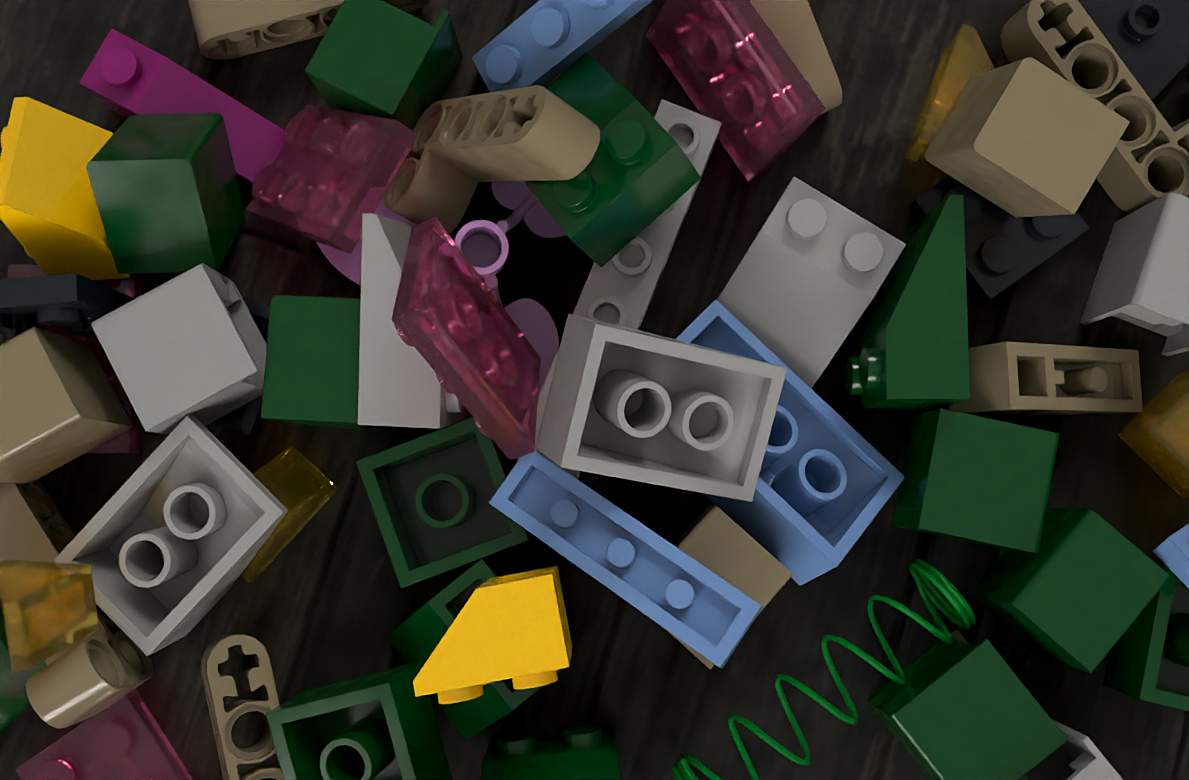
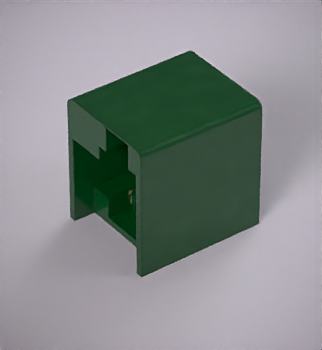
M344 0L305 72L335 114L405 148L420 116L432 103L441 99L463 55L450 13L444 9L433 26L382 0Z
M210 112L130 115L87 163L86 169L118 274L186 272L201 263L218 271L246 219L226 126L221 114Z
M276 295L271 299L261 418L300 427L319 426L392 431V426L358 425L361 299Z
M942 408L912 416L902 474L905 478L899 485L892 526L1001 550L1039 554L1059 434Z
M1046 508L1039 554L1006 550L970 594L1044 658L1092 673L1169 580L1170 576L1095 511L1088 508Z
M957 628L949 632L953 639L952 644L939 640L902 670L905 675V684H899L890 679L867 699L929 780H1019L1067 741V738L989 640L985 638L976 646L971 645Z

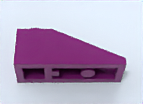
M112 28L79 82L109 108L127 118L135 114L210 112L221 114L226 126L236 176L268 193L298 143L295 136L190 71Z

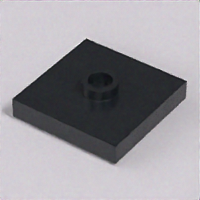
M1078 0L1151 101L1189 62V0Z

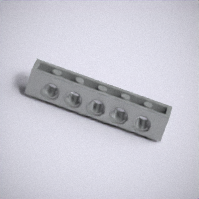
M662 99L654 119L678 143L702 178L722 123ZM700 180L603 267L594 262L573 315L637 330L640 329ZM560 346L513 458L516 460L521 458L528 446L550 460L536 448V443ZM562 468L576 479H579L581 471Z

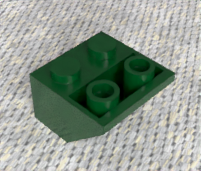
M490 555L480 559L387 636L408 664L420 661L421 667H423L475 589L490 578L504 576V572ZM564 668L557 670V674L561 672ZM512 678L483 685L484 694L480 697L452 704H439L437 693L431 695L467 740L513 711L542 686L516 690L513 688Z

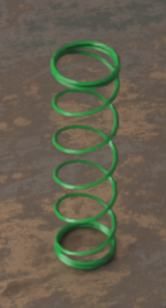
M915 559V563H910V572L915 579L918 590L941 632L921 616L889 597L881 595L869 597L867 608L870 621L897 675L849 641L831 634L823 635L821 647L825 661L852 718L839 711L795 678L786 674L776 675L775 687L778 697L800 742L805 760L788 751L744 717L738 714H729L728 725L752 780H758V777L733 720L746 726L791 761L799 765L810 764L808 745L785 698L780 680L791 683L848 724L858 723L856 709L828 652V640L838 642L850 649L894 682L905 684V675L874 615L873 603L875 601H883L899 609L947 644L953 643L952 636L931 601L960 628L970 629V625H975V615L971 607L940 571L924 559ZM681 754V760L675 759V764L670 763V771L675 780H699L689 768L688 762L693 764L711 780H722L700 761L688 754Z

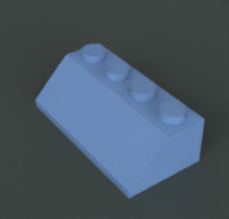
M715 299L676 340L787 368L752 502L703 494L793 574L791 578L801 586L839 565L904 480L905 476Z

